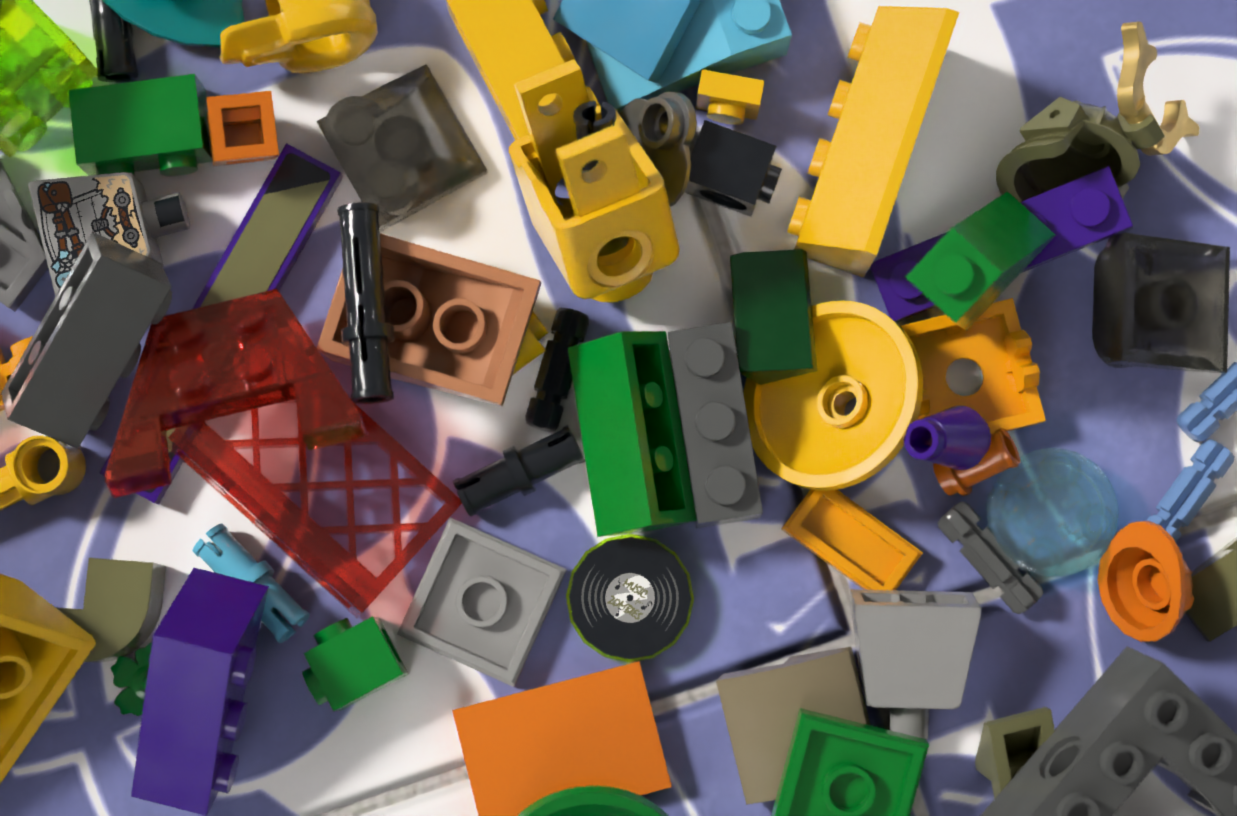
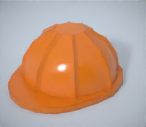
M1150 521L1129 523L1107 545L1099 562L1097 581L1100 597L1110 619L1125 635L1140 642L1162 640L1175 631L1185 612L1192 608L1194 602L1192 594L1193 571L1188 568L1185 560L1182 558L1174 538L1162 526Z

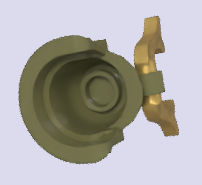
M1141 21L1123 23L1121 26L1124 54L1117 88V102L1120 111L1118 116L1116 117L1107 111L1106 106L1098 107L1077 100L1070 101L1062 97L1057 98L1020 128L1019 131L1025 142L1017 145L998 164L996 183L1001 195L1008 191L1019 202H1022L1109 166L1123 199L1129 189L1127 183L1135 178L1141 165L1137 149H1141L1146 155H1164L1170 153L1182 137L1199 135V125L1188 116L1185 100L1165 102L1161 125L1158 124L1145 101L1144 77L1149 65L1157 58V49L1148 44Z

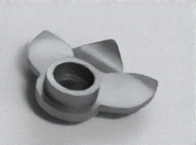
M664 92L658 97H653L649 100L640 98L632 100L619 115L663 177L669 205L674 206L688 186L691 171L689 145L695 135L697 121L694 107L688 97L682 93Z

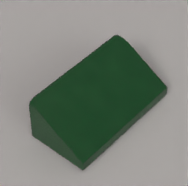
M803 249L742 252L731 255L730 268L736 348L740 373L762 385L817 371L807 252Z

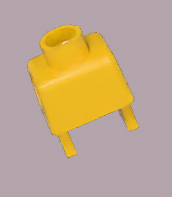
M573 59L514 84L529 135L515 140L508 150L532 224L572 292L582 299L590 298L599 302H618L629 299L643 291L651 282L653 272L665 268L676 261L680 248L663 177L617 110L614 126L577 141L573 112L578 106L590 102L581 68ZM551 93L556 94L555 99L551 103L539 106V102L544 96ZM600 106L596 107L597 120H601ZM595 159L599 160L592 170L581 172L586 163ZM562 177H564L570 198H560L555 195V189Z

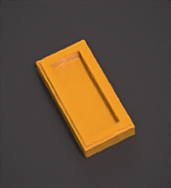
M810 489L781 528L782 531L862 590H897L923 554L922 551L839 490Z

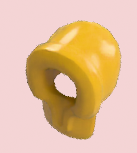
M265 0L268 17L229 26L221 32V56L219 58L222 64L242 63L245 67L279 62L280 66L291 73L303 74L343 66L359 58L374 43L378 34L376 14L370 7V0Z

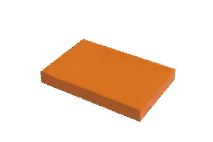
M639 661L452 710L478 816H518L528 806L545 796L580 786H608L627 790L640 796L672 787Z

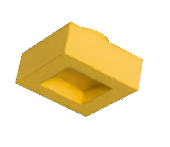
M702 69L696 109L707 111V118L724 124L740 125L744 123L745 118L757 120L764 80Z

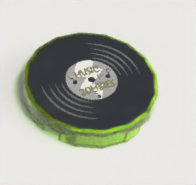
M627 534L606 538L584 553L571 572L566 600L570 622L586 645L603 657L624 662H634L652 659L675 645L689 624L694 595L690 574L674 551L656 539Z

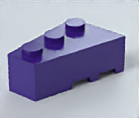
M195 567L192 569L153 634L131 797L207 816L218 793L228 794L230 792L239 763V755L231 754L234 741H237L241 734L246 718L247 702H243L255 663V646L269 586Z

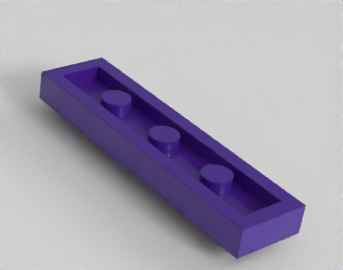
M1109 166L1020 202L1056 235L1021 273L1133 229V224ZM947 232L876 260L871 264V271L889 317L896 323L937 307L906 276Z

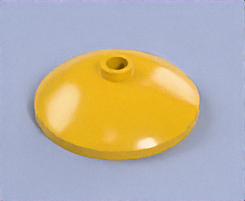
M844 300L829 301L812 306L817 371L762 385L749 378H746L743 394L753 450L762 463L773 473L794 485L806 489H843L872 477L889 464L904 446V437L908 426L917 420L920 413L923 396V374L918 353L907 333L898 323L880 310L867 304ZM856 398L855 408L849 415L845 416L847 403Z

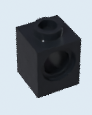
M704 120L690 158V177L684 193L752 217L758 200L767 204L770 203L782 168L771 164L776 145Z

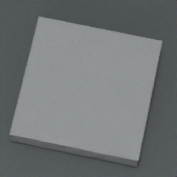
M450 517L397 635L515 687L567 569Z

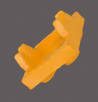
M1013 298L992 303L968 330L957 325L946 314L901 325L915 346L922 368L923 396L917 420L960 405L970 407L979 413L987 422L991 434L1000 428L1009 432L1046 421L1037 389L1040 371L1038 364L1032 362L1030 357L1032 348L1031 337L1025 330H1021ZM959 359H969L980 367L983 374V382L976 393L962 396L949 388L946 381V372L952 362Z

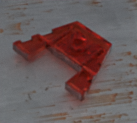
M273 289L166 315L157 325H150L105 472V483L113 498L170 485L172 480L167 441L168 430L297 399L301 432L308 451L367 437L366 429L359 411L278 289Z

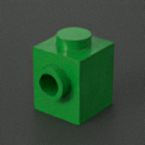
M375 616L353 627L349 619L345 618L322 629L313 635L318 646L303 653L310 665L309 668L302 671L309 691L318 705L329 702L333 711H341L409 674L381 619Z

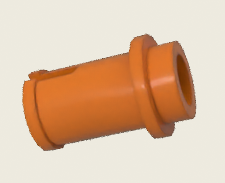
M1000 428L991 434L988 452L974 467L967 470H955L933 463V469L941 488L947 495L952 496L959 493L962 496H966L972 493L973 485L1009 468L1019 466L1021 460L1013 439L1005 429Z

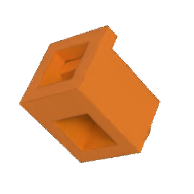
M271 91L206 97L208 109L207 123L213 166L277 159L279 150Z

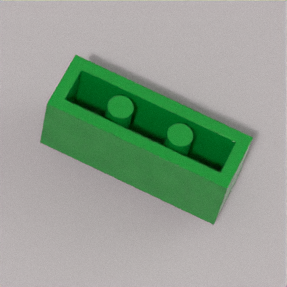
M621 331L569 347V360L597 537L644 533L697 521L666 331Z

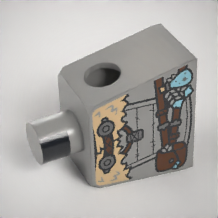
M122 172L46 179L28 183L55 297L92 231L160 262L163 266L157 238L190 229L188 212L180 192L147 200L143 184L132 173Z

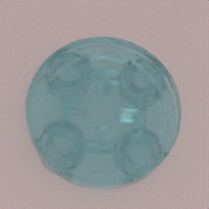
M1046 448L1021 456L1019 466L1009 468L1000 473L986 499L988 526L997 544L1011 561L1020 566L1021 570L1029 572L1033 576L1061 577L1075 574L1090 567L1107 551L1118 526V501L1110 480L1093 461L1071 450Z

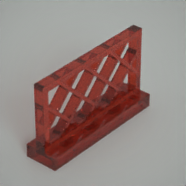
M275 330L188 420L185 419L168 437V448L357 619L462 504L456 494L360 407L352 402L349 397ZM274 352L294 369L295 393L258 394L257 369ZM303 378L318 392L303 393ZM249 379L250 394L233 395ZM330 402L341 412L342 436L305 437L304 403ZM296 403L297 438L259 439L258 404ZM250 404L252 439L224 440L206 422L223 405ZM350 421L366 435L351 436ZM351 445H378L388 454L390 479L353 480ZM343 446L345 481L307 482L306 447ZM298 447L299 483H272L261 473L260 449ZM252 449L253 465L236 450ZM398 464L413 478L398 479ZM424 487L443 504L428 522L400 523L399 488ZM390 488L392 524L355 525L353 490ZM345 490L347 526L320 527L309 517L308 492ZM300 492V508L284 493ZM418 532L402 550L401 533ZM392 533L394 560L378 577L374 576L357 560V534ZM347 535L348 551L331 536Z

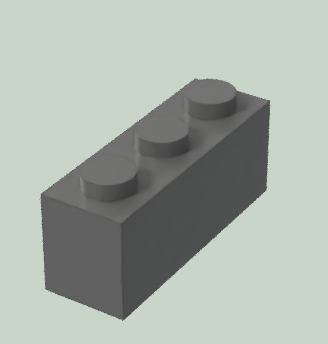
M92 231L1 392L7 420L77 449L89 430L96 431L102 425L109 410V395L119 377L127 378L138 362L141 352L140 341L150 324L157 325L163 319L172 299L171 284L160 262Z
M732 322L667 332V340L697 519L695 521L696 528L759 519L763 514Z

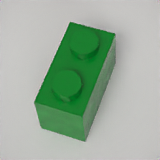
M195 74L68 90L76 164L88 176L122 172L132 173L135 176V172L159 169L162 175L179 176L196 172L198 170L197 164L212 162L207 123V93L205 87Z

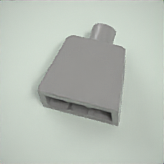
M850 589L849 600L861 686L867 705L878 708H890L889 730L927 740L929 709H956L961 705L981 618L979 603L972 592Z

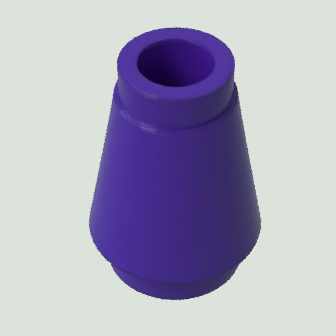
M960 405L912 422L908 426L904 437L905 448L912 457L955 470H967L977 465L988 452L991 443V433L987 422L974 409Z

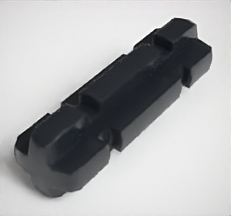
M559 308L556 311L551 327V333L554 334L553 340L547 341L546 351L543 354L534 384V390L537 391L536 398H530L525 415L526 423L531 427L549 432H555L559 427L564 410L560 403L562 399H567L572 383L568 348L578 345V342H584L589 325L588 315L571 308Z

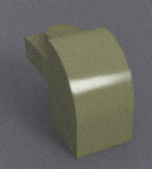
M89 557L83 609L55 607L93 636L96 645L84 662H109L117 660L119 656H127L138 649L149 638L156 627L162 609L166 573L165 565L153 562Z

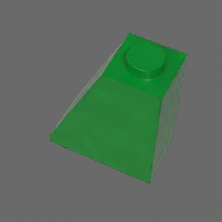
M1007 191L954 225L906 278L953 322L968 330L1056 235Z

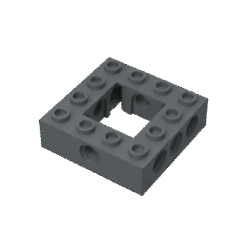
M1127 646L1057 726L1055 732L1038 748L980 816H1113L1156 765L1174 773L1191 789L1187 795L1198 805L1218 816H1237V734L1163 662Z

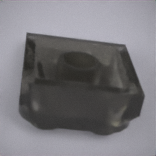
M427 64L363 96H350L341 99L331 107L327 116L316 121L362 202L375 203L379 206L380 233L488 173L486 166Z
M1121 233L1110 237L1105 248L1098 255L1094 266L1092 339L1094 348L1101 360L1114 368L1138 366L1218 374L1227 373L1230 247L1132 233Z

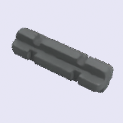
M967 502L957 503L940 518L937 523L938 528L952 544L958 540L963 545L959 552L992 589H995L997 586L1002 589L1003 593L999 597L1013 613L1021 614L1041 598L1044 593L1043 587L1029 572L1023 575L1018 570L1022 565L989 526L982 529L977 524L981 517Z

